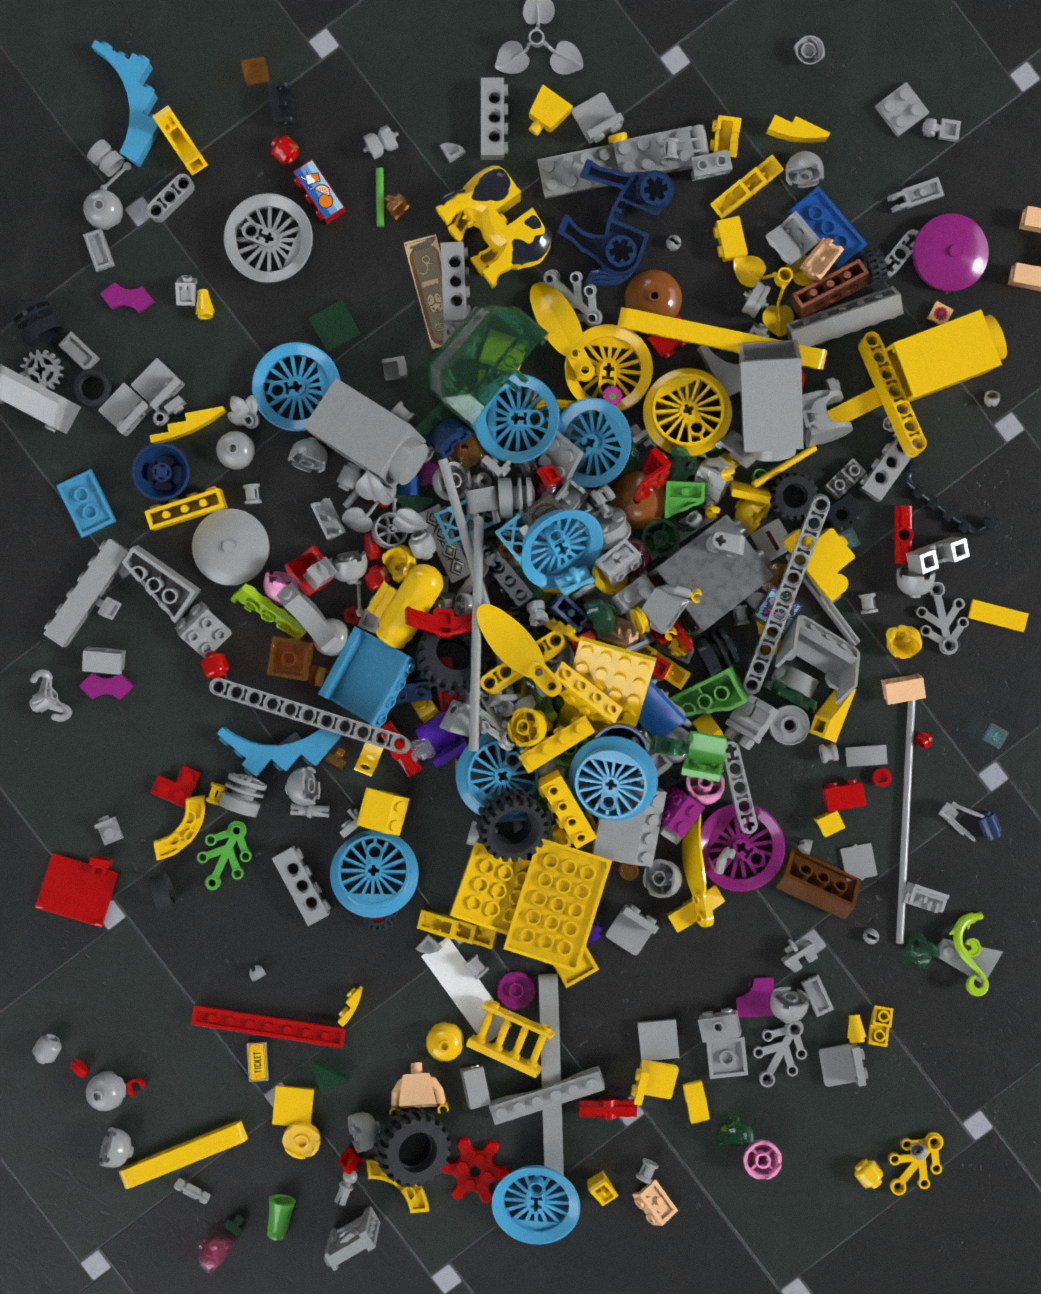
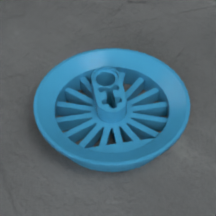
M286 343L275 347L260 360L253 375L252 394L258 402V410L270 423L284 430L305 431L304 425L309 418L305 419L302 400L312 414L314 410L306 397L319 404L320 401L309 393L320 395L323 398L336 378L340 380V376L334 362L321 349L307 343ZM294 357H302L298 376ZM287 358L291 359L293 377L283 362ZM306 359L314 360L303 376ZM280 363L289 379L273 368ZM317 366L318 373L307 379ZM272 372L282 380H270L268 376ZM318 378H319V380H320V382L311 383V382L315 381V380L318 379ZM266 383L270 384L269 391H266ZM297 383L302 387L299 388V392L293 389ZM276 387H283V393L281 395H274V389ZM321 387V391L313 390L310 388ZM271 395L275 400L269 403L267 396ZM287 399L277 413L272 409L273 406ZM297 400L301 420H293ZM292 401L289 418L282 417L281 415Z
M509 374L491 382L480 394L473 416L474 430L482 447L493 457L504 462L510 460L511 463L527 462L544 453L552 444L557 434L560 420L558 404L552 391L539 379L526 374ZM523 387H527L529 390L522 404ZM513 388H517V405L511 391ZM536 391L539 396L529 405L532 395ZM504 392L507 393L512 408L501 397ZM542 400L545 401V406L533 410ZM499 402H500L509 412H506V411H504V410L499 409ZM548 410L549 417H547L544 411ZM499 413L507 417H499ZM539 414L540 422L535 424L533 419L535 415ZM519 416L526 419V420H518V422L515 421V419L518 418ZM498 421H507L501 425H498ZM547 421H549L548 428H543L546 426ZM506 428V429L498 436V431L501 430V429ZM531 428L544 432V437L540 439ZM527 432L538 443L534 447H532ZM510 433L505 447H502L499 443ZM515 435H516V452L510 451V447H511V445H512V443H513V440H514V438H515ZM522 436L528 449L525 451H521Z
M584 398L570 404L560 414L558 431L569 441L570 438L578 440L574 445L584 452L571 479L579 486L591 488L605 485L615 479L624 469L631 451V432L623 413L606 400ZM600 410L597 422L596 411ZM587 413H589L590 424L585 416ZM579 419L581 420L585 430L577 424ZM573 428L584 437L571 435ZM618 441L621 448L606 443ZM608 449L621 452L619 458ZM607 456L615 462L613 467L611 466ZM588 462L587 469H586V473H585V472H583L582 470H583V468L585 467L586 463ZM602 462L607 470L605 473H603ZM594 465H595V467H596V475H597V476H593V475H592V474H593V470H594Z
M558 509L544 514L531 525L524 537L521 554V565L524 574L535 585L554 589L558 588L554 578L569 572L571 567L577 569L586 565L588 571H590L596 563L595 561L599 558L603 547L601 525L595 517L582 510Z
M489 733L479 736V751H469V744L466 746L457 763L456 784L462 800L472 811L480 815L478 812L479 807H485L483 801L486 798L489 800L493 799L491 794H493L495 789L497 795H500L501 790L506 788L511 792V786L520 791L522 788L513 781L531 784L527 793H531L535 799L537 798L539 791L535 786L539 779L538 768L532 771V780L513 777L527 773L525 769L516 771L522 766L518 759L520 751L526 747L515 744V747H517L516 751L505 750L501 757L498 740ZM494 745L497 764L487 747ZM484 751L493 767L477 756ZM510 755L516 757V762L513 765L508 763ZM476 760L490 771L472 768V765ZM471 771L489 775L487 777L470 779ZM499 772L503 773L504 779H499ZM490 780L480 788L472 784ZM491 786L489 791L485 793L484 790ZM517 810L506 813L499 820L513 818L523 813V811Z
M604 736L589 741L574 755L569 768V785L574 798L583 809L601 819L620 821L635 817L650 805L656 794L658 774L652 758L640 745L623 737ZM590 760L597 770L585 763ZM598 760L603 761L604 767L600 764ZM609 762H613L612 770L610 769ZM619 763L620 766L616 771V764ZM625 765H631V767L620 773ZM637 768L641 772V774L627 776ZM583 769L593 776L580 774V771ZM610 779H612L614 782L613 788H610ZM644 780V785L629 783L633 781ZM580 781L591 782L592 784L581 786ZM597 789L588 796H585L583 793L584 791ZM629 789L643 791V794L640 796ZM601 793L595 805L590 802L591 799ZM626 795L637 802L633 805L626 797ZM611 797L614 801L609 802L605 798ZM619 798L626 805L627 809L622 810Z
M375 830L358 833L346 840L337 850L330 869L332 889L339 902L352 913L367 918L385 917L404 907L415 892L419 876L418 863L409 845L396 835ZM373 841L368 847L366 846L365 842ZM377 841L385 842L383 848L381 847V845L377 843ZM362 844L366 860L357 852L356 846ZM389 844L396 849L384 859ZM373 849H378L380 854L378 857H371L370 852ZM352 851L363 864L346 856ZM398 852L403 856L402 859L386 864ZM345 861L361 869H343L342 866ZM406 863V870H387ZM373 865L376 866V870L379 872L375 876H372L370 873L373 871ZM341 873L359 875L342 881ZM388 875H406L403 883ZM362 879L349 892L345 889L344 885ZM385 880H388L394 884L401 886V889L398 891V893H396L387 884ZM380 883H382L391 894H384ZM365 884V887L361 894L355 893L362 885ZM371 884V894H366ZM375 884L380 894H375Z
M528 1165L509 1173L498 1183L492 1197V1211L498 1225L512 1238L528 1244H548L562 1239L575 1227L580 1215V1199L572 1183L558 1171L543 1165ZM550 1179L554 1180L553 1183L547 1186Z

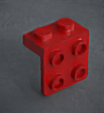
M656 447L650 451L643 469L648 476L640 482L634 498L637 502L641 499H647L653 490L662 488L666 483V477L670 473L669 469L672 463Z
M315 545L311 546L299 558L285 565L287 574L297 582L299 589L308 596L323 589L335 578L332 577L322 587L314 591L302 576L310 566L324 558Z

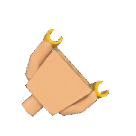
M411 1063V1074H404L392 1090V1106L389 1115H392L393 1110L398 1111L408 1107L437 1106V1111L441 1114L440 1108L444 1106L448 1112L449 1107L445 1099L444 1090L435 1077H431L430 1073H422V1063Z

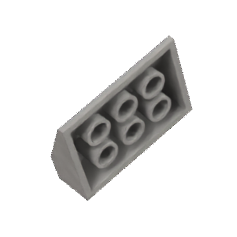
M611 782L610 788H613L614 782ZM657 787L656 794L650 805L643 812L630 819L611 821L598 818L595 832L597 838L594 839L591 854L616 862L652 867L667 792ZM629 789L640 796L643 794V791ZM626 795V797L633 805L637 802ZM611 797L605 798L609 802L614 801ZM619 798L622 810L627 809L626 805Z

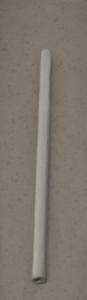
M441 459L438 463L473 578L474 547L448 459ZM483 581L482 604H490ZM495 654L496 660H497V663H498V666H499L500 664L504 663V662ZM506 670L503 673L504 678L511 675L510 670Z
M474 517L469 751H479L481 629L476 613L478 607L482 605L484 517Z

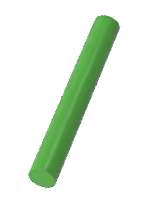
M376 168L377 227H384L383 168Z

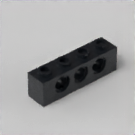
M848 493L830 505L825 521L828 523L829 528H833L836 533H839L845 529L843 525L847 522L852 524L860 519L859 514L863 511L852 494ZM838 510H841L844 513V519L842 521L838 520L836 517V512ZM811 518L808 524L811 527H815L819 524V519Z

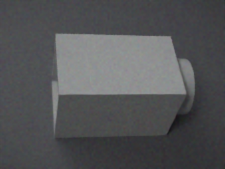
M798 340L738 344L744 452H749L753 459L759 461L789 459L796 454V449H804L802 365Z
M337 378L304 425V428L320 442L365 471L369 469L379 480L395 489L398 483L405 485L416 476L428 452V447L424 444L426 440L409 423Z

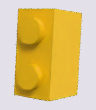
M740 216L716 221L715 227H713V235L715 239L718 238L719 246H717L719 258L722 257L723 262H727L735 258L746 257L748 252Z

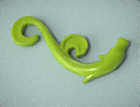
M969 912L958 919L949 935H953L954 945L961 959L982 980V985L979 988L974 985L976 975H971L966 982L967 991L972 996L978 997L986 994L989 988L986 975L972 960V957L979 955L981 945L975 938H969L963 944V933L966 927L969 930L971 924L977 920H982L983 913ZM964 945H968L970 949L967 950Z

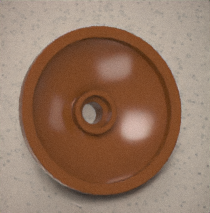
M646 270L637 274L629 282L625 291V307L675 318L682 303L681 289L676 280L668 273L660 270ZM656 293L658 298L652 299L651 294Z
M640 471L631 472L621 477L612 489L616 498L610 501L612 507H619L624 510L627 518L626 521L633 529H645L655 525L660 521L665 512L666 489L664 486L659 490H653L651 495L645 500L641 499L640 503L636 504L634 502L640 482L648 476L645 472Z

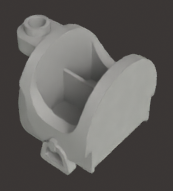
M834 377L825 379L826 390L802 395L803 441L806 447L837 440L853 430L850 422H834L829 419L827 410L843 400L839 380H835Z

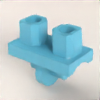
M584 565L577 569L571 567L569 572L555 577L554 581L561 593L567 596L575 590L594 583L595 579L589 573L587 566Z

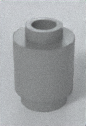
M350 462L346 466L344 465L336 480L339 483L338 487L347 492L349 489L354 490L361 476L360 471L362 468Z

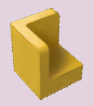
M838 811L826 812L814 818L824 837H828L845 828Z

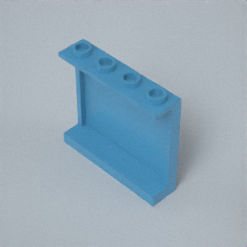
M354 626L318 694L369 722L370 725L380 728L386 722L387 714L395 705L396 698L404 688L408 675L414 670L417 660Z

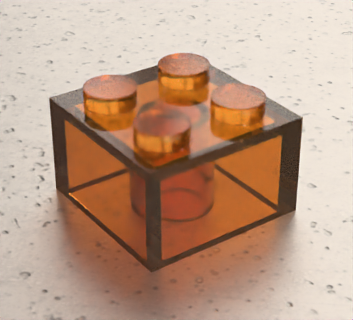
M280 635L273 636L267 675L301 681L308 680L314 650L313 641Z

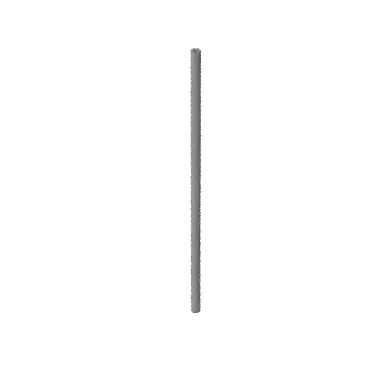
M916 700L908 701L896 930V943L904 944L906 903L901 901L907 885Z

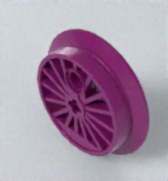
M739 803V809L745 812L749 809V804ZM734 804L724 806L708 817L701 828V847L705 874L720 887L731 891L744 892L762 887L777 874L783 863L785 855L783 832L772 815L755 805L753 806L757 823L759 825L762 822L766 828L753 836L742 831L740 833ZM751 813L745 815L746 824L743 825L744 828H747L748 816H752ZM732 818H734L736 835L729 825ZM725 828L728 829L732 838L723 832ZM765 833H769L770 840L752 842ZM720 834H721L723 837H725V838H726L727 840H729V841H725V840H721V839H717V838H718V837L720 836ZM714 842L720 843V844H724V845H728V846H722V847L711 848V846L714 844ZM736 844H742L743 850L738 849ZM771 844V851L760 850L754 846ZM726 847L735 849L736 853L730 876L714 872V864L717 862L718 857L710 860L709 853L723 851ZM758 853L760 855L759 861L751 862V856ZM764 855H768V856H769V858H768V860H767L766 863H765V856H764ZM727 858L725 869L733 859ZM738 860H740L742 878L734 877ZM744 861L750 866L754 873L753 875L746 877ZM763 866L758 872L755 868Z

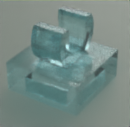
M852 527L838 534L848 541L849 544L847 546L850 550L860 545Z
M990 723L981 740L1000 749L1009 732Z

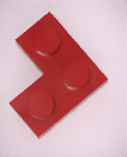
M184 765L176 782L158 775L151 794L186 808L185 799L192 797L202 772Z

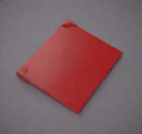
M52 853L35 908L102 928L119 872L107 869L106 876L102 877V870L97 868L96 874L92 875L91 869L94 866L89 865V863Z

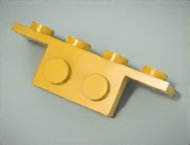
M562 661L554 673L564 686L559 695L563 697L565 702L576 707L582 715L589 718L599 713L611 724H614L623 708Z

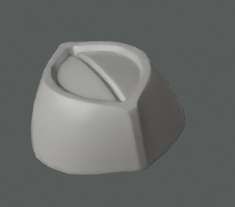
M805 36L793 47L797 58L804 64H815L823 60L825 56L823 42L816 36Z

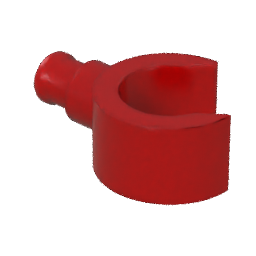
M134 1078L129 1082H124L130 1096L135 1097L137 1095L132 1089L134 1082L138 1083L143 1089L146 1087L145 1081L141 1078Z

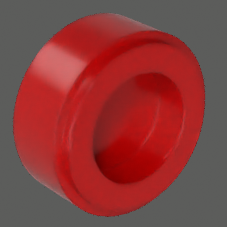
M876 768L871 774L872 782L879 787H885L891 782V773L886 768Z
M74 1059L70 1064L71 1070L79 1077H85L89 1073L88 1067L79 1059Z

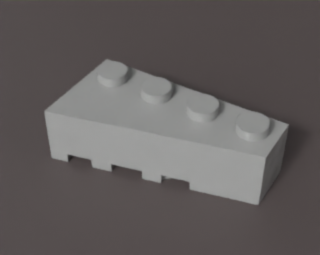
M139 545L133 546L122 561V564L145 587L149 595L153 596L159 603L158 605L167 612L174 623L182 619L201 591L200 588Z

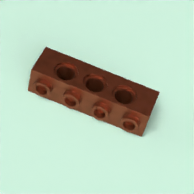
M858 259L793 293L792 307L800 319L812 315L867 286L869 283V272L861 260Z

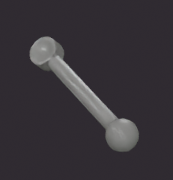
M124 162L123 168L120 169L105 185H101L99 189L107 190V187L111 183H113L125 170L131 169V164L129 162Z
M359 578L358 582L355 583L357 585L358 609L356 610V615L358 617L364 615L361 606L362 580Z

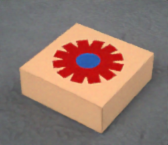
M936 301L927 319L937 325L947 323L953 309Z

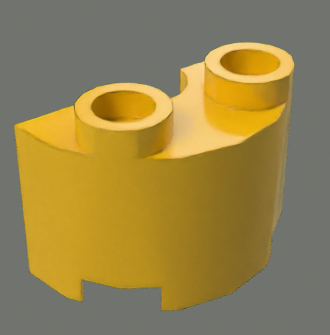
M718 115L717 120L713 119L712 131L715 134L714 140H710L709 151L715 153L729 150L730 157H736L742 118Z

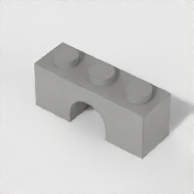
M953 536L906 553L909 572L921 574L938 569V563L956 562L970 557L967 539Z

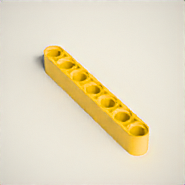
M870 331L858 343V350L903 452L906 456L915 458L926 448V439L879 334Z
M238 1120L119 1169L118 1172L125 1189H129L248 1140V1136L242 1121Z

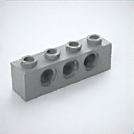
M481 78V160H504V154H508V142H504V135H508V123H504V115H508V103H504V96H508V84H504V78ZM496 96L500 100L497 103H492L489 99ZM495 115L498 116L500 120L496 123H493L489 120V118ZM491 135H498L500 139L497 142H492L489 137Z
M464 242L440 243L444 323L467 322V317H471L470 305L466 304V298L470 297V287L466 286L465 278H469V267H465V259H468V247H464ZM453 259L460 261V265L456 268L450 266V262ZM455 278L461 280V284L458 287L450 284ZM460 298L462 300L461 305H452V299Z
M895 432L892 435L894 439L891 444L887 443L882 449L883 455L881 458H876L870 466L872 471L869 475L865 474L859 482L861 484L859 490L876 502L883 499L911 459L904 452L898 450L897 444L899 441ZM887 458L893 459L894 466L892 468L887 466ZM877 473L883 476L882 483L876 482L875 475Z
M292 846L275 855L272 860L305 922L310 926L330 914L329 910L331 907L327 899L323 900L319 884L317 882L314 883L311 878L313 873L308 865L305 866L302 859L304 856L301 850ZM289 864H297L299 867L298 872H291ZM298 881H306L308 884L307 889H300ZM307 898H315L317 905L310 906L307 903Z

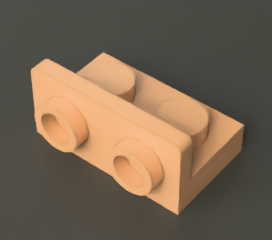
M652 1180L651 1184H647L640 1192L633 1194L635 1204L640 1209H643L646 1219L652 1225L663 1226L678 1211L656 1180Z

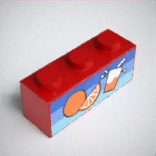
M313 159L293 171L296 177L293 179L299 189H304L306 192L304 197L309 205L314 204L317 209L314 212L320 221L324 220L326 224H329L346 212L345 207Z

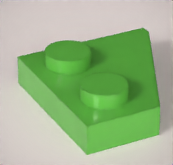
M666 480L664 518H669L672 515L704 503L705 482Z

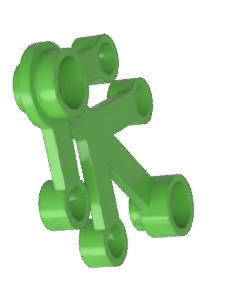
M233 821L229 824L227 830L217 834H209L205 838V843L208 846H213L217 841L229 837L226 845L207 852L201 851L197 855V860L200 863H206L210 858L221 855L213 873L205 879V886L209 890H216L221 885L220 875L228 858L233 869L232 877L238 880L244 876V870L240 868L233 848L237 841L241 850L240 859L243 862L251 860L252 853L248 850L244 839L247 828L241 821ZM234 827H238L240 829L239 834L234 833ZM212 836L214 843H210L208 837ZM243 853H248L249 859H244ZM205 854L206 860H201L200 855ZM235 870L241 871L240 877L235 875ZM209 880H215V886H211Z

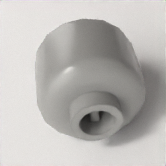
M419 530L411 535L409 547L413 556L422 560L430 559L437 549L432 534Z
M53 1034L40 1036L32 1050L35 1060L41 1064L54 1062L62 1048L60 1039Z

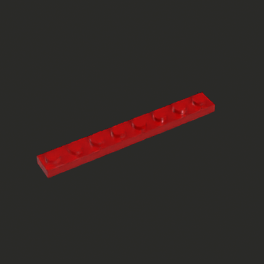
M195 1004L193 1007L191 1025L343 1048L346 1033L345 1027Z

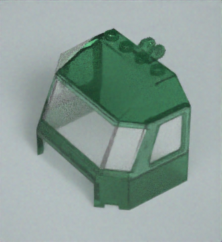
M504 303L475 306L426 364L429 396L474 433L477 418L505 384L516 393L520 391L519 386L509 380L513 374L521 382L526 383L528 381L517 369L538 344L544 348L546 347L549 333L518 307L516 308Z

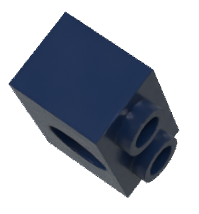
M562 593L553 594L545 604V611L552 618L554 617L558 622L561 621L565 625L569 623L575 628L576 633H580L590 619L582 609Z

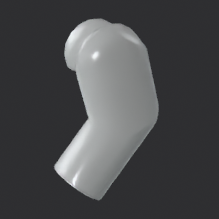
M730 847L723 849L717 858L714 869L715 873H724L727 858L734 859L735 849H730Z

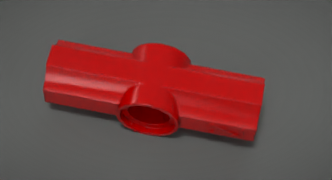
M894 506V531L892 534L894 539V564L908 563L906 553L912 551L914 535L912 530V506ZM902 529L907 533V537L904 540L899 537V532Z
M392 721L380 727L381 729L400 734ZM381 734L383 740L386 741V734ZM400 739L397 741L396 747L397 749H402L405 746V741ZM411 747L404 754L390 751L393 758L400 763L408 777L423 769L413 754Z
M610 1096L600 1097L599 1099H579V1117H599L604 1120H613L617 1117H637V1105L634 1104V1099H617Z

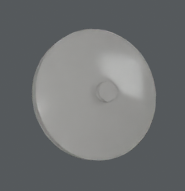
M222 509L208 515L197 527L192 541L193 558L199 570L210 580L222 585H240L254 579L265 567L270 552L269 538L264 526L253 515L239 509Z

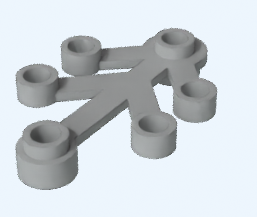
M550 269L545 272L543 276L545 284L554 286L568 299L572 308H578L583 313L576 314L579 322H586L591 327L602 323L603 314L596 306L595 294L597 288L595 285L589 284L584 288V294L588 297V306L583 302L581 284L583 276L581 272L574 271L570 275L574 293L560 281V274L557 270ZM574 274L578 275V281L574 279ZM548 275L552 276V282L548 280ZM588 287L593 289L592 294L588 292ZM590 315L595 316V321L591 320Z
M934 582V586H937L939 591L934 593L932 588L929 594L934 597L938 618L929 613L925 607H917L915 615L918 618L926 619L940 628L942 636L933 632L928 625L921 626L919 633L921 636L929 637L937 642L943 654L951 655L958 649V637L963 629L969 625V620L966 617H959L956 620L957 626L950 635L949 626L959 610L964 608L965 602L961 598L954 599L952 601V608L946 616L942 595L945 593V586L941 582ZM958 600L961 602V606L959 608L955 605L956 601ZM919 609L924 610L923 616L918 614ZM961 619L965 620L964 626L960 625ZM924 627L928 628L926 635L922 632ZM946 642L951 643V647L949 649L945 647Z
M480 685V699L487 712L480 707L479 716L486 721H482L479 724V732L482 734L488 732L498 740V744L502 749L511 751L516 744L511 741L507 732V724L511 718L503 721V716L498 710L499 707H494V709L493 707H486L485 702L489 700L487 697L488 693Z
M800 1020L785 1023L784 1027L778 1029H765L762 1031V1038L767 1042L772 1041L774 1037L785 1035L781 1042L764 1047L755 1046L752 1052L756 1058H762L766 1054L776 1052L767 1070L759 1074V1081L762 1086L771 1087L774 1084L775 1077L773 1074L783 1056L787 1065V1074L792 1077L798 1074V1068L794 1064L789 1045L793 1039L796 1046V1057L800 1060H804L807 1057V1051L803 1047L800 1037L804 1030ZM792 1025H797L796 1030H790ZM770 1032V1038H765V1033ZM757 1049L762 1050L760 1055L755 1054ZM800 1050L804 1051L803 1056H798ZM794 1067L795 1072L789 1073V1069ZM764 1075H769V1080L764 1081Z

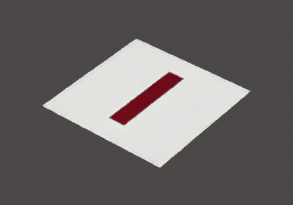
M779 518L750 534L757 548L764 551L771 561L787 552V549L780 541L788 533Z

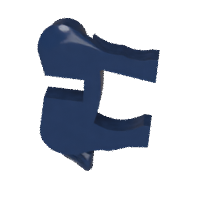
M587 159L579 178L616 187L621 190L609 213L604 235L587 233L580 229L570 216L565 214L557 233L569 239L581 252L592 257L601 266V268H593L589 271L584 287L589 284H593L596 287L615 286L626 281L638 267L649 237L648 233L621 222L627 205L629 204L657 216L672 200L674 185L671 178L662 171L624 173L615 169L603 168L592 160Z

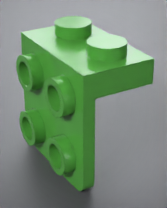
M690 731L681 775L720 782L724 768L727 738Z

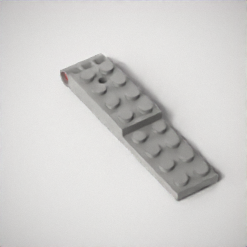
M696 125L629 138L610 145L537 159L544 198L547 199L608 186L579 178L587 159L592 160L603 168L615 169L624 173L658 170L668 174L693 169L692 157L710 154L705 126ZM664 138L679 139L677 144L679 160L673 162L661 160L663 155L662 140Z

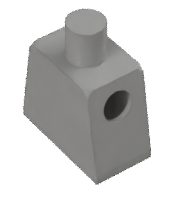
M466 691L463 702L451 701L439 728L469 737L470 692ZM479 716V724H480V723L482 722L483 718Z

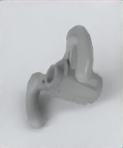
M43 669L35 671L30 678V682L36 683L40 677H43L39 692L33 695L29 701L31 709L37 713H42L47 709L57 711L63 714H52V720L58 722L68 720L72 715V710L58 699L57 692L52 688V674L48 670Z

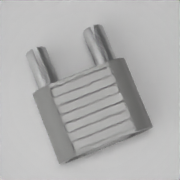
M496 486L466 491L469 513L473 515V521L475 514L477 517H480L479 513L492 511L493 522L497 524L495 510L497 522L500 523L498 512L500 508Z

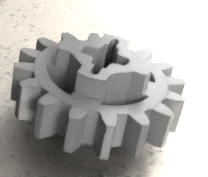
M36 350V355L30 352L29 359L23 358L26 364L20 365L24 369L20 375L26 376V378L33 382L35 381L31 377H37L39 381L37 384L54 390L53 384H60L58 377L64 376L59 373V371L64 369V367L58 366L61 360L55 359L56 355L53 353L49 355L47 350H44L43 354L40 350ZM44 359L50 360L53 365H47ZM42 367H43V368L45 369V371H42V375H41V374L39 373V371H41V370H42Z

